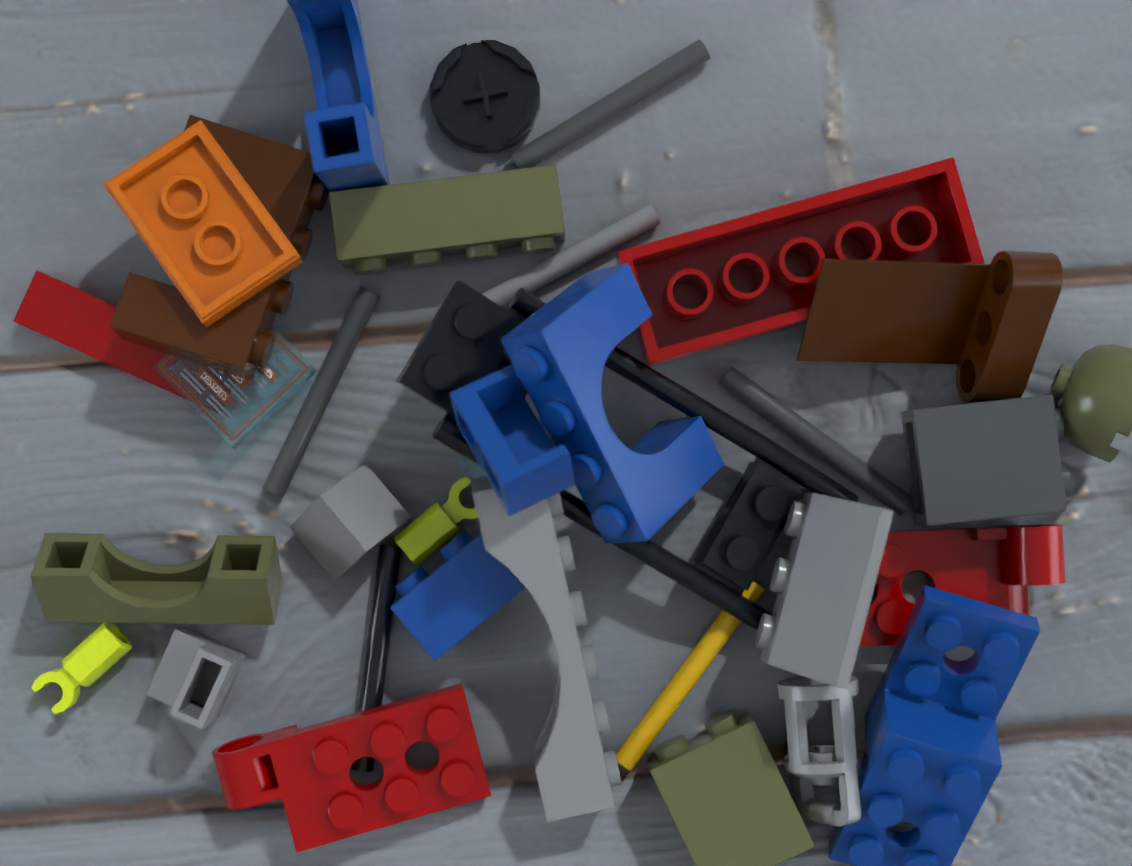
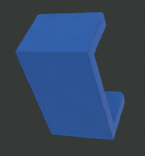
M512 365L449 393L457 426L509 516L575 485L570 453L564 445L555 448L527 403L523 383L515 373Z

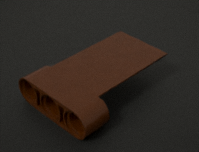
M1000 251L993 257L990 264L823 258L797 361L957 364L956 387L963 401L988 402L1021 398L1063 283L1061 262L1054 253Z

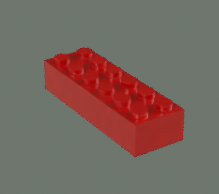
M954 157L618 251L616 264L628 263L652 312V316L635 329L644 363L653 367L806 324L823 258L985 264Z

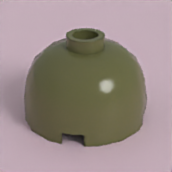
M1116 344L1098 345L1083 352L1073 367L1061 364L1048 395L1053 394V397L1058 399L1056 406L1061 409L1063 414L1064 437L1078 449L1109 463L1120 452V450L1109 446L1116 433L1128 437L1132 431V348Z

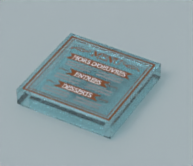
M273 326L270 334L275 336V342L270 360L265 368L257 367L253 381L170 354H166L153 366L155 371L234 450L316 373L315 368Z

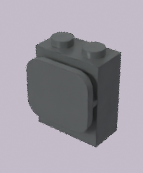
M1053 394L901 412L914 524L931 526L1067 511L1065 498L1071 494V477L1067 465L1061 463L1059 440H1062L1064 437L1065 426L1061 409L1058 406H1054Z

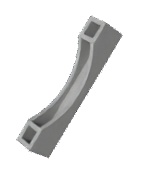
M487 477L474 478L472 494L485 550L508 567L531 593L548 623L557 650L558 669L555 695L546 724L533 746L535 772L547 822L613 809L615 805L611 786L621 785L622 782L615 750L604 752L600 734L611 732L604 698L593 700L589 681L599 679L593 646L591 644L581 647L577 630L579 626L588 625L581 590L569 592L565 572L576 570L569 535L557 537L553 516L564 514L560 492L509 516Z

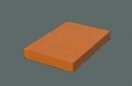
M201 120L103 184L206 328L303 263L299 253Z

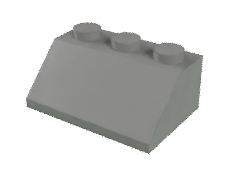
M804 493L801 503L793 501L785 525V535L792 536L787 559L781 557L777 559L770 582V591L777 592L772 615L765 613L762 615L757 630L755 647L763 649L760 657L761 660L768 665L848 690L894 511L817 493Z

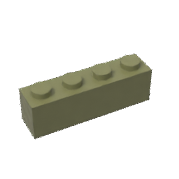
M557 164L329 192L337 261L345 268L353 267L355 275L383 273L388 271L387 263L408 260L410 268L439 266L443 264V256L465 254L466 261L491 260L499 257V249L521 247L522 254H541L554 251V242L565 241Z

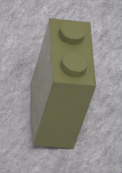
M735 710L722 713L705 724L706 732L690 740H686L684 735L673 737L655 747L654 752L656 756L647 760L656 785L696 866H776L815 847L762 735L748 712L739 716Z

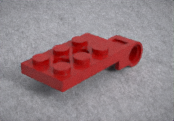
M462 683L300 729L297 728L296 724L264 734L240 737L226 742L212 751L227 808L231 810L244 809L282 798L297 853L491 796ZM418 741L432 743L438 750L435 762L423 769L414 768L409 765L405 759V754L413 743ZM362 757H372L378 760L383 767L380 778L374 783L366 785L354 781L349 770L356 760Z

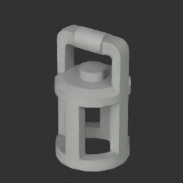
M804 676L780 680L777 682L778 697L784 700L788 755L783 758L784 769L793 774L795 805L800 816L811 819L814 822L833 826L849 825L858 822L861 818L858 770L865 765L864 754L857 751L853 696L859 693L858 678L851 676L848 690ZM831 700L835 745L811 746L807 701ZM839 783L840 803L814 798L813 784L833 785Z

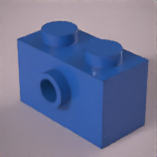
M464 529L439 550L444 557L441 562L428 572L422 565L418 566L395 586L400 595L396 597L390 607L391 610L434 661L525 588L508 567L485 550L481 529L472 536Z

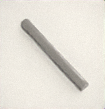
M648 204L484 292L482 295L504 308L510 304L520 288L532 293L660 224L658 215L652 205Z

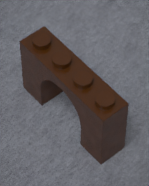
M190 115L184 130L200 120L204 123L304 262L312 241L313 232L308 229L314 209L323 210L330 192L314 173L311 153ZM292 270L207 328L202 324L177 287L130 272L109 326L125 341L253 381L257 367L265 368L270 360L275 342V336L271 335L270 331L276 314L284 315L291 302L294 283L290 282L289 278Z

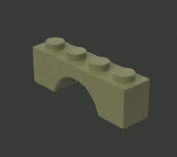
M45 533L30 575L46 622L275 625L283 583L275 536L217 535L212 548L201 558L179 565H158L130 557L117 549L103 534Z

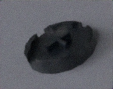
M481 40V43L469 45L466 43L454 48L438 64L430 83L431 109L440 130L456 146L474 153H498L517 145L532 130L540 111V85L532 64L516 48L497 40Z

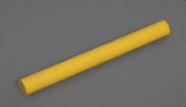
M753 581L748 591L744 590L742 595L756 603L765 589ZM723 610L720 612L616 752L619 764L629 771L634 768L742 621Z

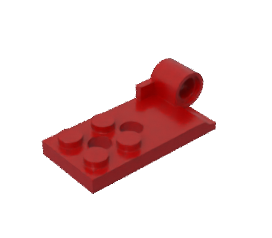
M1004 525L889 531L859 647L897 645L916 603L905 599L901 591V583L909 572L920 570L927 576L929 587L1029 615L1027 585L1066 583L1063 525Z

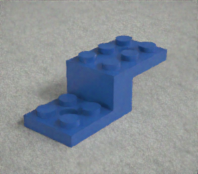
M923 585L864 717L866 762L859 776L861 818L853 824L836 826L829 841V859L852 866H951L1002 768L995 720L1040 633L1036 617ZM957 646L969 647L975 651L972 657L961 661L951 660L944 655L947 651ZM900 821L916 825L915 828L904 832L895 831L890 828L897 825Z

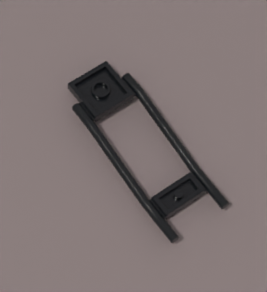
M462 281L454 283L396 380L397 383L446 412L433 431L432 437L479 465L457 426L449 393L512 365V361L500 339L546 305L545 302L525 289L520 288L511 300L508 310H506ZM615 346L606 360L605 367L689 417L701 416L707 428L754 455L756 459L754 462L749 463L697 553L694 559L696 561L694 566L650 539L648 541L611 544L753 629L758 630L762 615L764 613L772 615V613L744 597L742 593L750 588L783 530L793 501L799 502L804 493L801 491L802 487L812 493L857 503L858 496L768 437ZM523 385L524 395H525V397H526V395L528 394V392L526 391V389H525V387H524V385ZM567 490L561 491L560 496L564 511L562 515L602 538L600 532L593 524L592 516L584 501Z

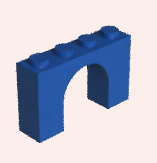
M287 0L301 30L315 92L317 110L304 112L314 173L330 192L390 185L358 1Z
M628 263L586 273L500 339L512 361L515 373L521 379L539 414L540 421L548 431L555 447L564 445L570 453L574 483L592 516L594 526L600 532L605 543L648 541L724 465L701 416L659 421L630 449L616 437L606 419L601 397V379L606 360L619 342L652 316V312Z

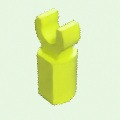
M469 476L459 479L452 485L446 503L442 505L436 501L394 536L398 546L416 566L421 565L461 531L458 523L463 519L478 518L476 507L468 508L461 502L462 491L473 482Z
M102 623L63 658V667L61 669H54L41 674L35 679L31 688L36 693L45 689L51 682L60 685L63 691L62 699L51 708V711L54 714L63 712L71 708L78 701L81 686L90 687L132 649V642L115 623Z

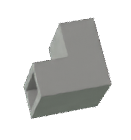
M365 463L321 494L289 528L329 576L336 581L358 564L371 550L396 532L411 516Z
M185 626L176 628L145 695L172 706L168 715L203 729L219 718L247 654Z

